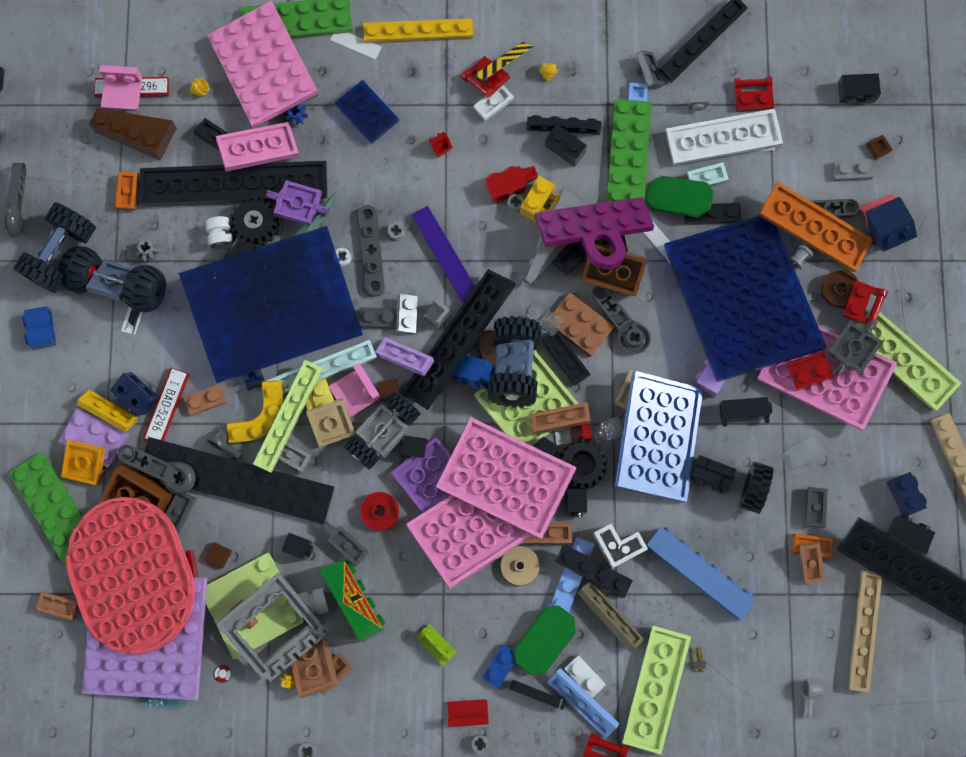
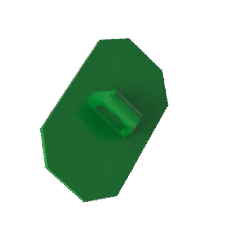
M661 176L649 183L645 201L653 211L699 217L710 211L715 192L707 182Z
M559 605L544 608L514 647L515 663L530 675L546 673L575 635V617Z

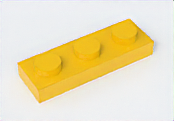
M91 390L84 393L77 401L78 406L125 433L137 422L138 417Z

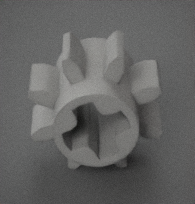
M149 237L147 240L139 239L140 243L135 246L139 251L136 253V256L138 258L142 257L144 262L147 259L154 261L155 255L159 254V251L155 249L158 244L156 242L152 243Z

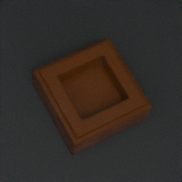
M884 135L866 144L875 160L893 150Z
M397 379L378 382L381 401H386L394 391L399 393Z
M214 542L205 560L224 568L232 550Z

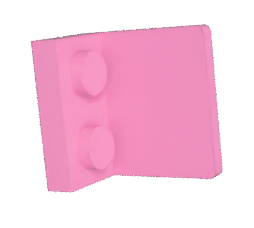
M100 65L99 72L104 78L101 107L103 109L138 111L142 75L137 67Z
M360 363L353 366V372L329 385L336 400L344 399L350 417L381 399Z

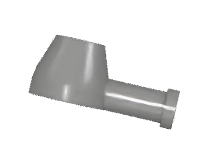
M804 679L802 682V695L805 699L803 717L813 718V699L823 694L822 683L812 679Z

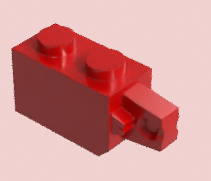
M510 166L504 172L489 174L485 178V186L492 203L495 204L506 200L512 194L520 195L524 193L526 185L536 180L538 173L534 166L522 169L520 166Z

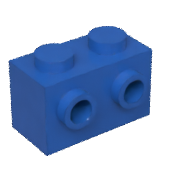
M466 356L452 377L454 382L461 386L468 384L477 390L479 388L488 389L489 377L494 374L495 367L487 360Z

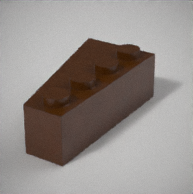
M100 108L96 109L89 123L95 133L158 160L162 159L177 129L172 120Z

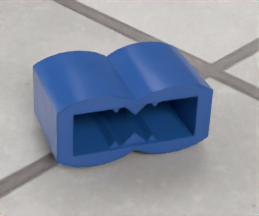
M48 306L24 310L22 322L24 327H27V334L24 336L26 344L33 350L55 346L56 336L51 309Z

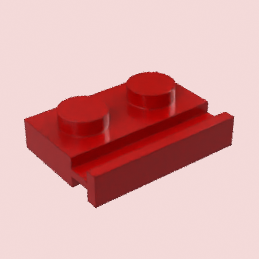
M824 351L787 364L796 391L834 378Z

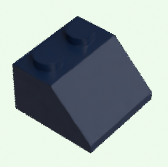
M900 197L865 211L870 235L873 239L872 244L883 252L917 237L914 220Z

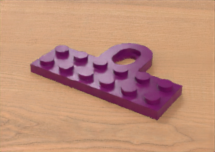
M643 197L536 212L534 215L545 247L582 242L589 261L602 269H613L623 262L626 249L621 238L622 235L649 232L654 229L653 221ZM605 239L610 242L612 246L610 250L611 255L608 257L602 256L600 251L597 250L594 241Z

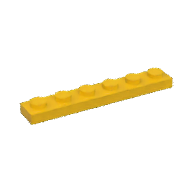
M473 19L363 23L364 43L473 38Z

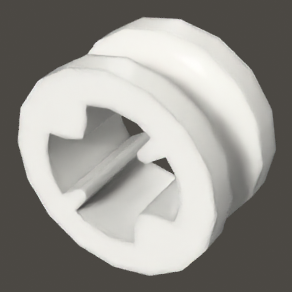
M338 248L334 252V260L338 265L345 266L350 263L351 254L346 248ZM340 253H342L343 255L344 253H346L345 261H343L342 259L341 261L338 260L340 258Z

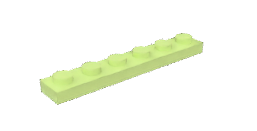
M304 360L253 463L255 466L272 473L323 370L322 367Z

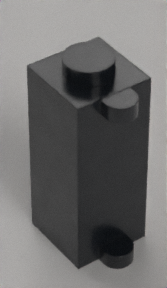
M768 397L722 400L719 403L722 426L727 427V422L764 419L765 424L769 423V417L772 414V403L768 401Z

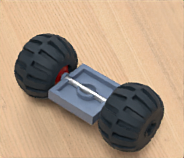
M83 246L68 249L62 255L58 265V271L64 275L61 281H63L62 285L66 289L75 293L91 292L121 301L123 298L130 308L138 312H150L157 309L165 297L167 286L165 276L160 270L150 265H140L132 268L108 260H104L102 263L100 256L94 250Z

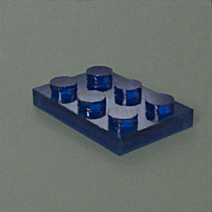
M364 80L360 81L335 102V106L370 144H373L399 122V118Z

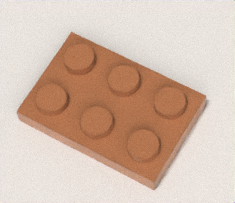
M570 292L546 321L548 325L558 329L565 338L590 357L593 356L615 327Z
M324 637L317 644L309 640L313 647L301 657L296 652L294 653L297 661L291 666L300 698L339 685L327 637Z

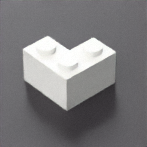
M612 523L593 533V537L611 569L648 550L639 532L621 541Z

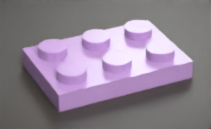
M77 408L58 442L66 445V440L72 439L106 447L103 465L111 469L118 456V449L124 445L129 434Z

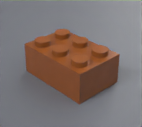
M594 242L602 256L608 257L611 255L610 250L612 247ZM626 252L621 265L613 269L596 267L587 258L581 281L636 297L648 258Z

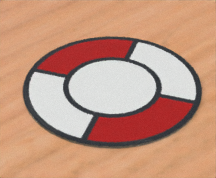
M220 665L215 669L214 677L218 682H227L231 677V670L226 665Z

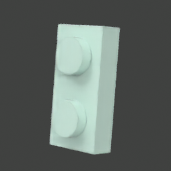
M723 162L687 172L688 180L707 182L709 186L725 183L729 180Z

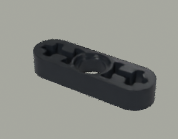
M512 679L509 689L558 709H564L566 700Z

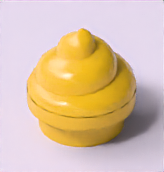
M542 62L539 72L546 79V82H549L558 73L557 64Z
M203 78L193 80L190 94L200 97L205 96L209 91L207 82Z

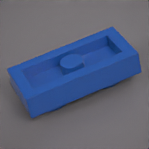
M503 644L485 671L482 679L498 689L515 663L514 651Z

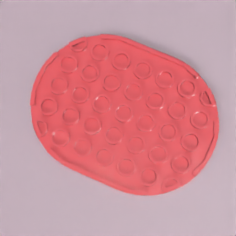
M120 497L104 501L90 509L82 517L83 519L71 534L68 555H66L69 581L85 625L95 639H98L107 648L120 653L145 654L166 646L177 637L190 617L195 597L192 571L173 523L160 508L148 501L137 498Z

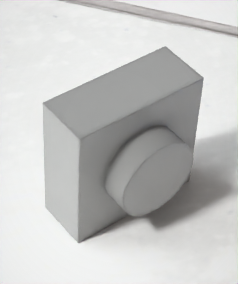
M690 95L688 109H693L694 111L706 109L709 103V95Z

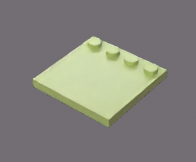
M535 350L533 351L531 374L532 378H535L538 382L535 404L522 408L516 406V408H512V406L504 407V405H496V403L488 400V389L481 388L474 394V397L503 433L531 446L536 445L543 436L546 437L552 431L534 434L530 414L579 404Z
M270 552L207 585L206 605L215 624L231 611L230 609L240 600H245L276 573L280 572ZM282 594L255 617L258 620L257 624L251 629H248L245 625L237 632L254 650L305 623V621L289 604L290 601ZM218 628L233 660L242 656L240 652Z

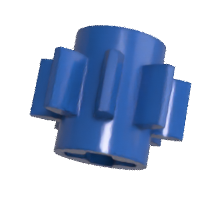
M298 104L285 111L284 113L287 115L286 121H292L294 126L300 123L303 125L304 118H308L307 113H305L306 107H300Z

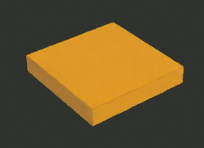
M72 439L66 440L61 477L95 486L100 485L106 447Z

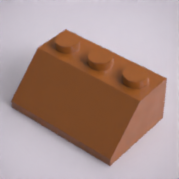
M125 463L115 468L100 502L120 497L137 498L148 501L165 512L174 494L169 492L164 485Z

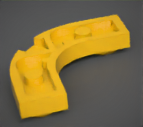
M282 380L262 381L264 399L262 412L255 419L249 421L227 423L229 443L253 441L269 433L284 403Z

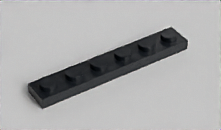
M730 0L659 71L672 83L748 7L741 0Z

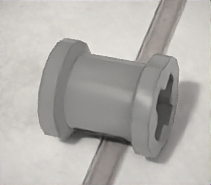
M801 244L797 252L788 258V261L795 268L802 269L803 263L813 256V252L807 246Z

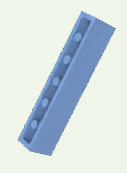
M660 527L646 544L648 550L738 621L742 620L756 602L752 599L753 595L746 589L741 590L736 586L738 583L728 576L726 578L720 574L722 571L714 564L710 566L706 563V558L702 554L692 552L689 549L690 545L684 540L678 541L673 537L674 533L670 529Z

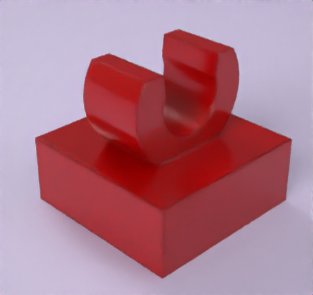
M445 132L437 133L436 137L430 138L428 141L437 158L453 148Z
M589 423L571 427V430L578 429L580 432L579 435L573 436V440H579L582 437L585 441H591Z

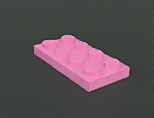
M289 122L216 136L225 171L299 156Z

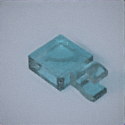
M149 699L150 707L165 705L166 710L187 706L186 699Z

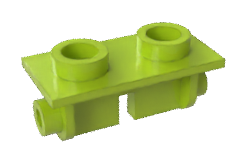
M431 624L415 637L442 666L457 653Z

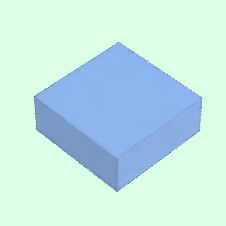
M630 83L628 100L647 102L648 84Z

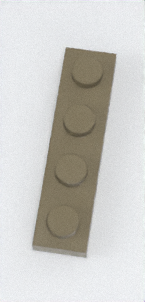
M589 581L577 592L630 652L642 643L644 638L592 581Z

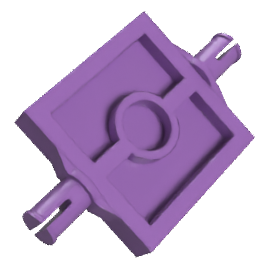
M287 180L279 193L270 190L266 193V198L276 200L274 216L307 226L311 225L312 219L317 212L328 215L330 210L329 207L319 205L322 196L321 190Z

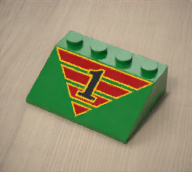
M343 560L319 569L359 641L365 642L385 630L383 625L386 623L380 614L376 615L373 610L376 606L371 597L367 598L363 591L366 588L361 579L356 580L354 576L356 570L351 562L347 564Z

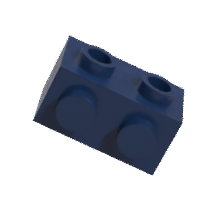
M133 372L123 373L110 389L115 399L124 403L128 407L129 412L137 416L147 414L159 398Z
M911 472L887 481L901 515L909 516L927 508V500L924 494L920 493L917 487V478Z

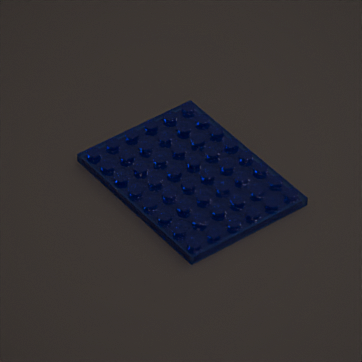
M756 216L664 244L665 251L716 382L826 349L827 346L777 226L761 216Z
M327 226L178 273L216 383L363 335Z

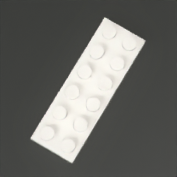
M775 109L666 128L665 131L673 166L778 147L783 144Z

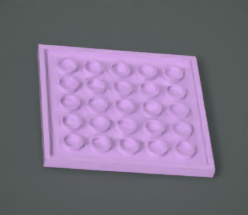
M193 577L195 597L190 617L178 636L158 650L145 654L116 652L107 648L98 639H95L87 629L82 694L198 700L207 578Z

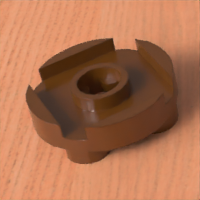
M847 270L829 273L821 285L822 298L829 305L844 309L855 280L858 281L857 277ZM840 285H843L845 293H839L836 289V286L839 287Z

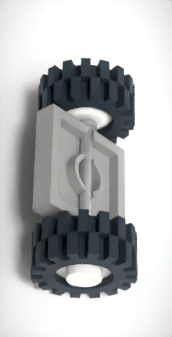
M394 391L385 401V404L394 413L381 404L355 432L366 443L354 435L344 446L358 462L362 463L369 470L380 459L373 452L372 448L385 458L410 431V428L400 419L411 426L421 415L397 391Z

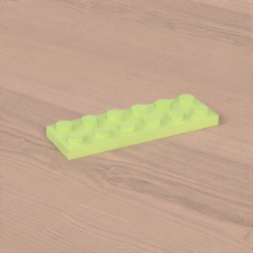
M871 310L865 315V317L869 318ZM879 311L877 326L871 331L875 337L883 341L876 353L897 362L892 375L936 412L962 383ZM858 323V324H857L858 326H862V327H865V326H866V325L861 324V323Z
M657 626L651 627L622 739L623 744L662 754L691 636Z

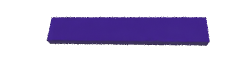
M426 206L411 214L412 218L461 302L464 304L475 288V285L431 210Z

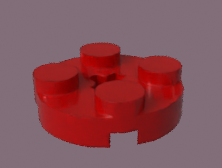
M374 492L368 495L360 509V515L365 525L371 530L385 531L392 528L397 523L400 514L396 499L385 492ZM378 506L386 510L382 517L375 515Z

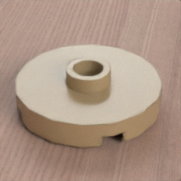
M516 546L503 555L501 572L509 583L524 586L531 583L537 577L539 560L531 549ZM518 562L523 563L524 568L518 569L516 567V564Z

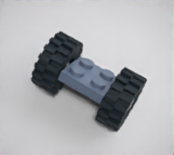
M54 202L44 218L57 229L51 231L48 239H50L46 246L43 245L39 250V259L23 252L13 267L15 271L53 293L58 291L63 282L61 279L64 275L49 265L67 236L87 244L96 229V226L84 216L58 202Z
M505 316L502 319L498 318L494 322L492 342L497 347L495 371L489 377L487 395L488 400H491L492 403L504 405V407L512 406V408H516V406L520 408L528 407L530 404H535L538 382L531 376L533 351L541 345L542 325L536 322V320H530L528 317L522 318V316H509V318Z

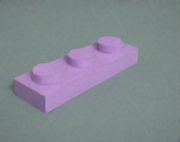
M386 337L375 351L378 357L422 376L426 375L434 362L433 357Z

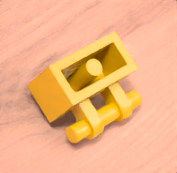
M538 176L520 207V214L536 222L534 219L535 213L553 210L554 204H558L562 194L554 195L555 184ZM551 201L552 204L550 208L545 209L547 203Z

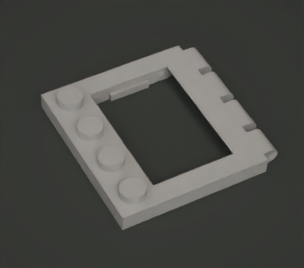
M280 572L276 573L216 623L217 627L262 679L266 677L270 682L282 673L278 668L279 665L286 670L297 661L294 655L295 652L301 657L313 647L309 640L317 644L327 636L323 630L325 625ZM284 594L290 601L289 604L301 618L306 620L308 625L265 661H262L237 631Z

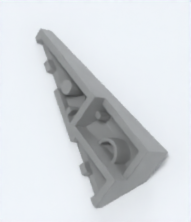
M562 188L559 192L562 195L558 204H554L553 210L584 206L586 204ZM540 237L536 246L538 251L535 258L529 262L531 265L527 276H523L524 282L531 284L567 244L545 247Z

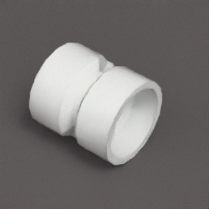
M224 216L207 219L205 224L206 231L209 233L207 236L209 248L225 249L231 247L233 239L232 234L229 232L231 230L230 219Z
M324 587L314 589L312 594H309L307 591L298 594L309 608L318 615L329 612V604Z

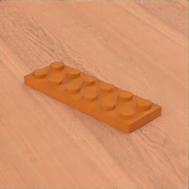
M780 182L774 184L758 214L852 272L858 270L873 241L871 237Z

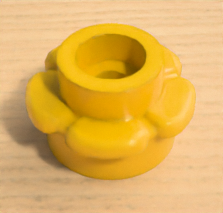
M284 673L283 676L279 677L281 680L280 686L289 689L296 688L293 673Z

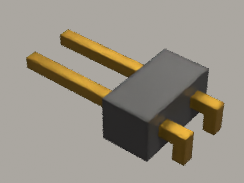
M700 647L701 662H697L696 648H694L695 662H693V669L696 668V672H698V668H702V672L706 668V661H703L702 647Z

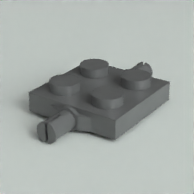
M870 319L865 327L858 326L849 321L828 351V354L840 362L834 370L835 374L839 371L838 375L841 376L846 367L862 374L883 343L882 340L875 337L871 332L877 324L876 321L873 322V319Z

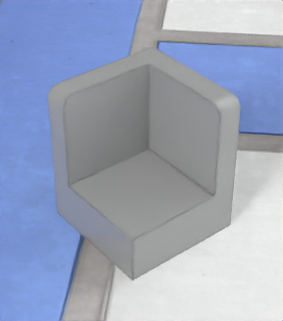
M435 298L433 306L424 315V318L439 329L449 318L451 312L447 306Z

